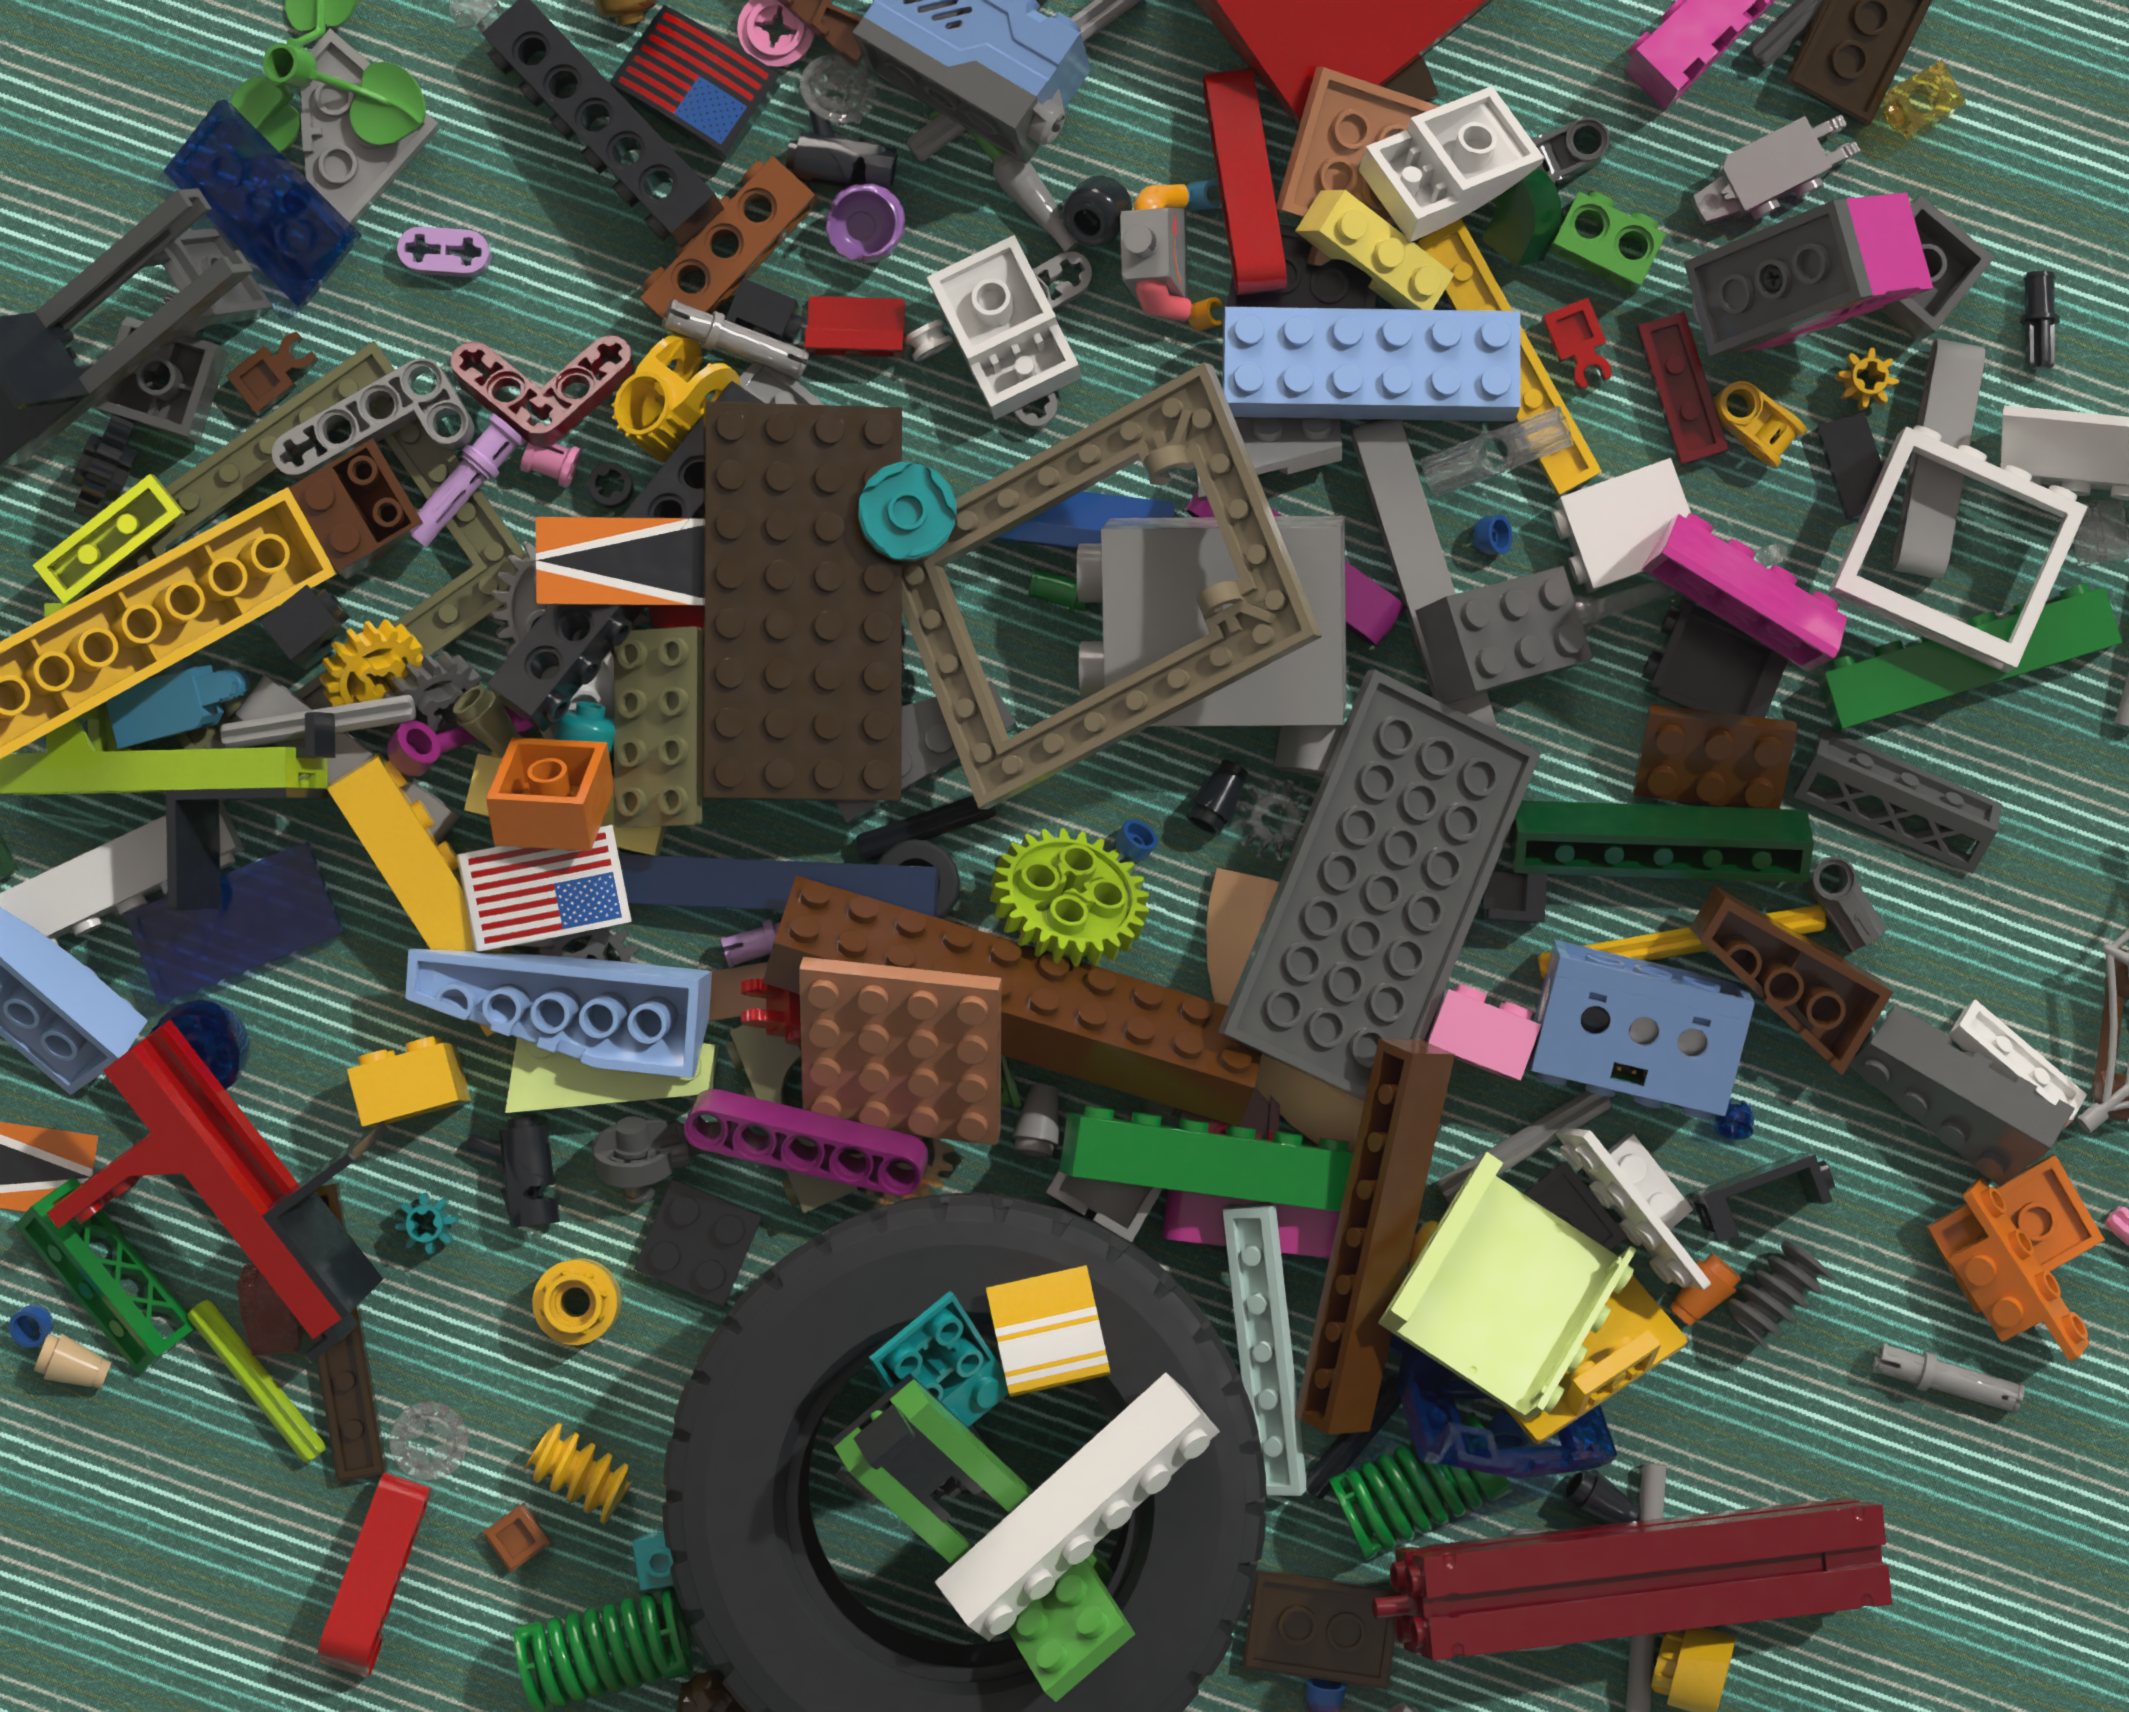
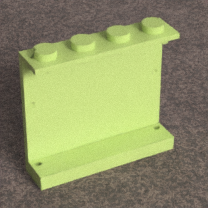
M1486 1152L1470 1170L1378 1323L1529 1422L1543 1410L1549 1414L1560 1400L1564 1389L1558 1385L1566 1371L1572 1374L1585 1357L1588 1349L1582 1343L1589 1331L1594 1334L1597 1333L1606 1321L1611 1308L1606 1306L1605 1303L1612 1291L1619 1294L1631 1278L1634 1269L1628 1264L1636 1249L1630 1246L1617 1256L1498 1178L1496 1174L1504 1162Z

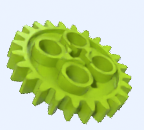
M1061 828L1058 838H1053L1046 829H1042L1038 841L1027 833L1024 835L1021 845L1012 842L1007 854H1001L990 883L993 887L990 901L997 903L994 913L996 918H1008L1004 931L1006 933L1015 931L1021 933L1017 943L1019 946L1026 945L1029 942L1036 944L1035 956L1039 957L1046 950L1052 951L1053 961L1058 964L1063 955H1068L1075 967L1079 966L1082 956H1087L1089 961L1094 966H1097L1102 954L1111 961H1114L1119 949L1128 952L1133 940L1139 939L1150 909L1146 907L1149 892L1141 890L1145 880L1144 877L1131 876L1135 866L1133 861L1118 862L1120 851L1117 852L1115 849L1107 853L1102 850L1104 846V839L1102 838L1091 845L1087 843V837L1083 831L1074 840L1070 839L1065 828Z

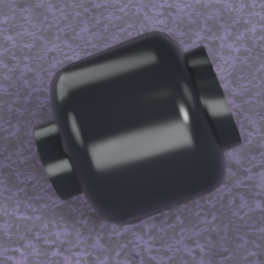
M1104 175L1091 176L1082 181L1066 199L1062 213L1064 226L1069 234L1079 243L1091 247L1104 246L1120 234L1121 211L1132 210L1131 196L1126 188L1116 179Z

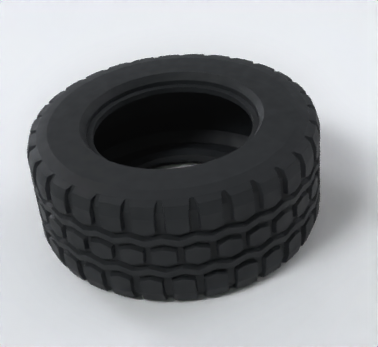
M970 1192L921 1196L894 1202L893 1204L855 1215L825 1230L790 1252L744 1292L706 1342L696 1361L697 1365L691 1379L686 1382L679 1399L673 1420L675 1422L673 1436L668 1441L663 1484L666 1485V1502L662 1505L665 1545L671 1550L674 1563L670 1567L674 1588L681 1608L688 1610L693 1621L690 1630L709 1665H717L725 1676L722 1682L723 1685L746 1712H1183L1199 1693L1197 1687L1206 1676L1213 1675L1233 1641L1231 1634L1238 1621L1243 1620L1256 1583L1254 1575L1258 1560L1262 1557L1265 1540L1266 1472L1258 1435L1259 1431L1242 1379L1229 1352L1208 1318L1189 1293L1143 1250L1126 1241L1121 1236L1074 1212L1071 1213L1054 1207V1205L1016 1196L1009 1197L990 1193ZM1087 1265L1111 1375L1081 1382L1098 1400L1109 1419L1113 1421L1166 1372L1187 1391L1220 1432L1210 1440L1209 1446L1201 1455L1189 1459L1171 1476L1166 1487L1155 1494H1151L1133 1510L1130 1519L1122 1526L1115 1549L1107 1562L1113 1571V1575L1106 1589L1130 1624L1135 1635L1055 1702L1044 1692L1012 1638L980 1644H957L931 1640L892 1625L859 1601L840 1580L820 1544L810 1505L809 1473L815 1438L821 1421L835 1395L854 1375L871 1363L869 1357L946 1293L951 1291L956 1296L980 1335L996 1337L986 1288Z

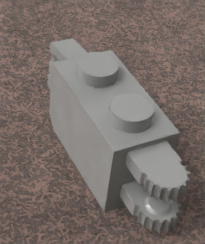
M1839 115L1814 128H1811L1806 116L1728 154L1725 161L1719 167L1716 180L1691 198L1692 205L1703 225L1736 215L1737 219L1740 220L1752 214L1754 220H1758L1779 209L1781 206L1778 200L1792 193H1795L1797 198L1800 199L1824 186L1821 178L1831 168L1861 152L1857 143L1853 142L1851 144L1846 143L1838 147L1834 152L1825 155L1819 141L1839 133L1847 125L1843 116Z

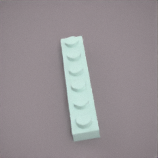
M1229 1204L1222 1210L1241 1377L1252 1405L1259 1431L1258 1435L1266 1472L1267 1495L1301 1496L1307 1491L1300 1419L1295 1417L1298 1400L1276 1204Z

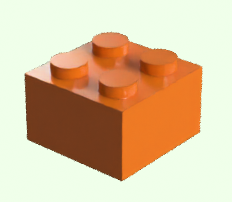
M511 737L486 797L494 845L518 848L591 851L614 792L607 742Z

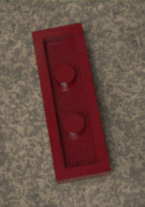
M1685 311L1638 325L1636 331L1679 466L1725 453L1729 449Z

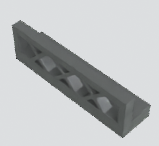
M1824 727L1815 741L1811 761L1797 784L1793 796L1972 874L1998 832L2002 804ZM1819 772L1837 780L1841 790L1824 793L1810 786ZM1873 795L1882 799L1886 809L1871 813L1860 808L1856 798ZM1917 814L1928 820L1931 829L1915 832L1905 827L1902 817ZM1963 834L1977 840L1971 853L1967 854L1950 847L1946 837Z

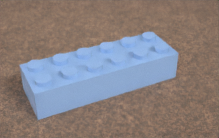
M1225 307L1223 319L1222 389L1233 417L1515 421L1520 409V311Z

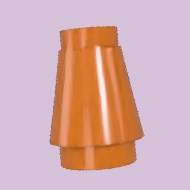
M1711 1253L1705 1260L1699 1258L1696 1263L1709 1279L1711 1285L1704 1291L1682 1287L1675 1297L1676 1300L1669 1306L1679 1318L1690 1326L1737 1292L1734 1286L1741 1280V1277L1714 1253Z

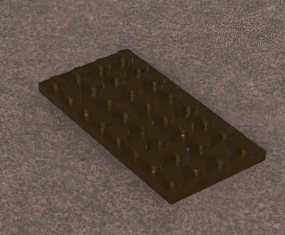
M710 401L704 403L702 799L901 801L902 561L893 560L878 553L864 538L858 521L859 498L868 480L883 467L902 462V408Z

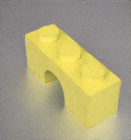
M1321 190L1295 232L1329 258L1347 261L1367 273L1373 279L1368 287L1396 309L1433 310L1455 275L1414 242H1409L1405 235L1346 190Z

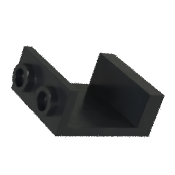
M1797 1153L1690 1192L1706 1239L1723 1242L1739 1236L1726 1197L1795 1172L1807 1202L1822 1205L1832 1202L1829 1190L1835 1188V1183L1826 1161L1818 1162L1815 1154Z

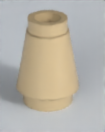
M48 1334L34 1371L44 1374L43 1380L95 1387L101 1390L112 1362L103 1359L100 1355L64 1334H61L60 1338Z

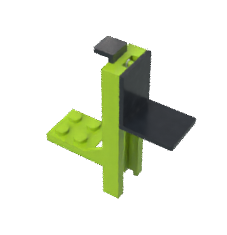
M44 604V618L70 604ZM103 702L47 733V753L9 754L0 759V794L56 795L166 792L168 909H219L221 907L219 801L327 799V758H336L335 715L323 712L305 713V747L136 751L133 746L118 749L106 702ZM78 718L88 719V736Z

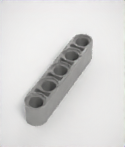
M1935 338L1929 354L1917 425L1936 431L1942 436L1941 442L1957 449L1960 445L1970 446L1985 362V347ZM1914 452L1911 453L1893 553L1892 569L1893 571L1942 580L1950 558L1964 474Z
M264 674L235 714L241 720L246 721L315 710V708L282 684ZM348 732L335 733L336 758H327L328 783L377 753ZM305 738L274 744L278 747H305ZM405 774L409 783L402 787L412 803L420 799L435 822V825L429 829L440 845L460 818V815Z

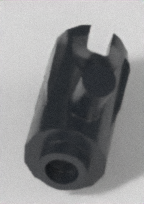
M825 102L811 104L808 107L813 133L801 132L798 141L790 140L786 155V168L794 170L793 174L800 181L840 187L846 190L856 185L859 180H864L865 184L873 183L888 189L892 193L898 155H896L897 148L884 146L862 137L859 138V141L845 139L842 134L832 130L827 104Z
M537 1116L508 1119V1129L499 1131L500 1142L476 1134L470 1136L467 1143V1152L496 1161L498 1171L504 1174L505 1188L501 1189V1193L508 1212L510 1228L560 1222L558 1198H550L542 1193L543 1189H546L548 1185H555L556 1177L553 1175L548 1125H538Z

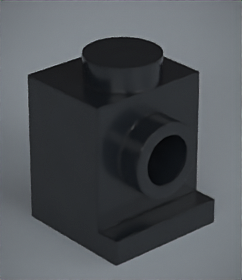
M743 278L725 320L779 341H787L793 344L800 331L803 316L798 315L800 308L797 300Z

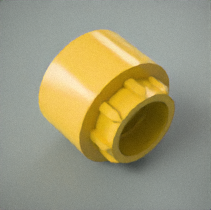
M585 1258L570 1259L548 1269L537 1282L532 1299L533 1313L540 1328L553 1340L568 1345L586 1344L607 1333L617 1321L622 1305L621 1289L612 1272L601 1263ZM571 1288L583 1289L589 1296L590 1306L584 1315L571 1313L565 1305V1296Z
M1706 1627L1687 1629L1686 1631L1665 1632L1651 1683L1652 1689L1656 1693L1669 1696L1668 1706L1689 1712H1717L1737 1636Z

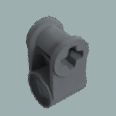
M1585 117L1554 132L1531 139L1544 156L1543 163L1535 170L1542 169L1551 178L1554 185L1558 187L1572 177L1595 167L1602 161L1608 149L1610 139L1608 129L1601 121ZM1581 133H1589L1597 139L1599 149L1591 154H1582L1574 147L1573 138Z

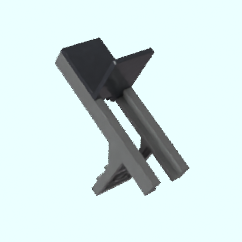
M199 188L182 189L174 192L36 312L0 316V467L25 463L164 345L209 325L261 318L273 308L251 275L253 269L241 251H235L221 228L187 231L212 209ZM162 265L180 292L94 365L76 366L73 360L78 356L71 346L66 349L64 348L74 339L70 329L143 267Z

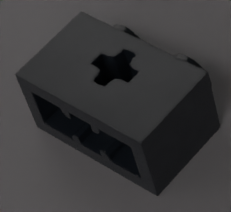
M305 585L260 622L287 657L307 670L333 650L331 646L333 642L341 643L347 639L346 631L348 627L344 622L351 617L334 595H330L326 589L318 593L309 585Z

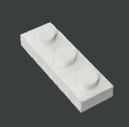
M1976 999L1962 1011L1948 1034L1963 1051L1972 1053L1977 1051L1993 1060L1990 1068L2015 1083L2021 1076L2038 1086L2034 1094L2054 1105L2060 1099L2073 1106L2075 1110L2064 1128L2073 1121L2087 1094Z

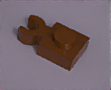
M292 332L285 336L280 344L279 352L274 356L268 348L263 346L226 375L258 416L297 387L289 377L291 373L295 370L307 371L319 359L312 351L302 359L293 358L292 350L294 346L303 340L298 332Z

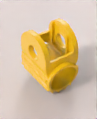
M679 333L665 337L649 351L638 365L635 374L625 380L619 390L616 391L615 403H612L615 411L612 419L618 422L617 429L660 463L669 459L703 417L704 403L709 401L705 396L710 391L716 389L715 395L710 400V402H715L731 381L740 386V378L737 372L724 363H709L698 372L700 364L704 360L702 358L701 346L697 340ZM677 359V364L672 371L667 366L672 360Z

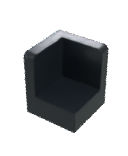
M1493 871L1482 898L1481 920L1524 923L1545 922L1547 874Z

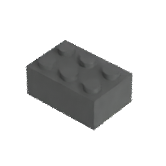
M1564 566L1446 596L1415 610L1444 704L1559 673L1593 659Z

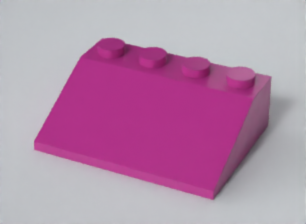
M1678 513L1670 521L1641 568L1643 571L1808 672L1835 658L1840 649L1847 617L1837 611L1840 607L1839 603L1819 591H1814L1810 595L1795 585L1798 579L1793 574L1777 565H1772L1770 569L1753 560L1756 553L1748 546L1734 539H1730L1727 544L1711 534L1714 529L1711 524L1692 513H1688L1686 518Z

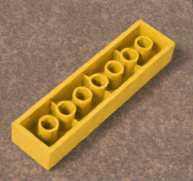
M287 487L1 641L0 759L280 606L305 585H309L312 588L336 575V571L290 489Z

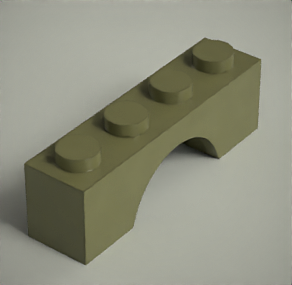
M742 1025L730 1030L733 1041L726 1044L728 1053L737 1071L745 1068L752 1085L744 1089L746 1096L786 1105V1082L791 1070L801 1059V1045L785 1043V1037L766 1035V1028ZM797 1138V1140L804 1146H816V1144L808 1138ZM786 1170L789 1177L781 1180L791 1206L794 1207L800 1204L803 1213L861 1189V1187Z

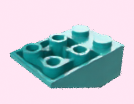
M951 1291L941 1297L869 1357L885 1394L911 1373L967 1427L1009 1394L1004 1371Z

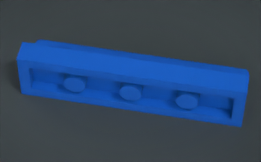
M1081 491L993 540L1077 550L1078 544L1101 543V529L1110 518H1174L1175 504L1168 501Z

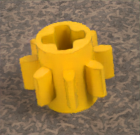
M1870 348L1861 361L1855 354H1849L1845 360L1851 370L1840 371L1835 375L1836 380L1844 382L1846 389L1840 399L1846 400L1852 397L1858 400L1859 411L1866 409L1872 398H1874L1877 404L1884 405L1889 400L1883 389L1895 387L1899 383L1898 379L1889 377L1888 368L1894 360L1890 358L1883 362L1875 358L1874 348ZM1865 369L1869 370V378L1877 381L1869 389H1865L1864 380L1857 379V376Z

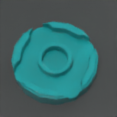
M898 462L883 467L868 480L859 498L858 521L864 538L878 553L898 561L914 562L932 556L946 544L955 526L957 503L951 486L938 471L921 464H913L914 462Z

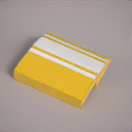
M1087 1265L986 1288L1010 1397L1111 1375Z

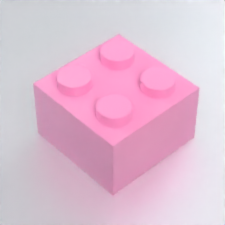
M1459 984V986L1455 985L1453 991L1450 989L1444 990L1424 1041L1454 1053V1059L1511 1081H1521L1541 1028V1024L1531 1021L1533 1012L1509 1002L1501 1003L1499 1008L1484 1003L1487 996L1486 993Z

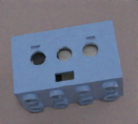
M1554 939L1533 1021L1541 1024V1028L1528 1061L1531 1071L1538 1072L1537 1078L1550 1084L1564 1086L1568 1079L1585 1083V1089L1597 1095L1614 1097L1615 1091L1635 1095L1634 1101L1644 1106L1662 1108L1664 1102L1683 1106L1682 1112L1686 1115L1710 1120L1712 1114L1726 1115L1755 1002L1746 985Z

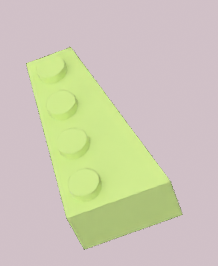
M517 1037L505 1113L699 1095L702 1091L713 1089L720 1045L703 1043L695 1076L687 1078L594 1068L580 1063L581 1060L560 1052L553 1053L536 1047L537 1044Z

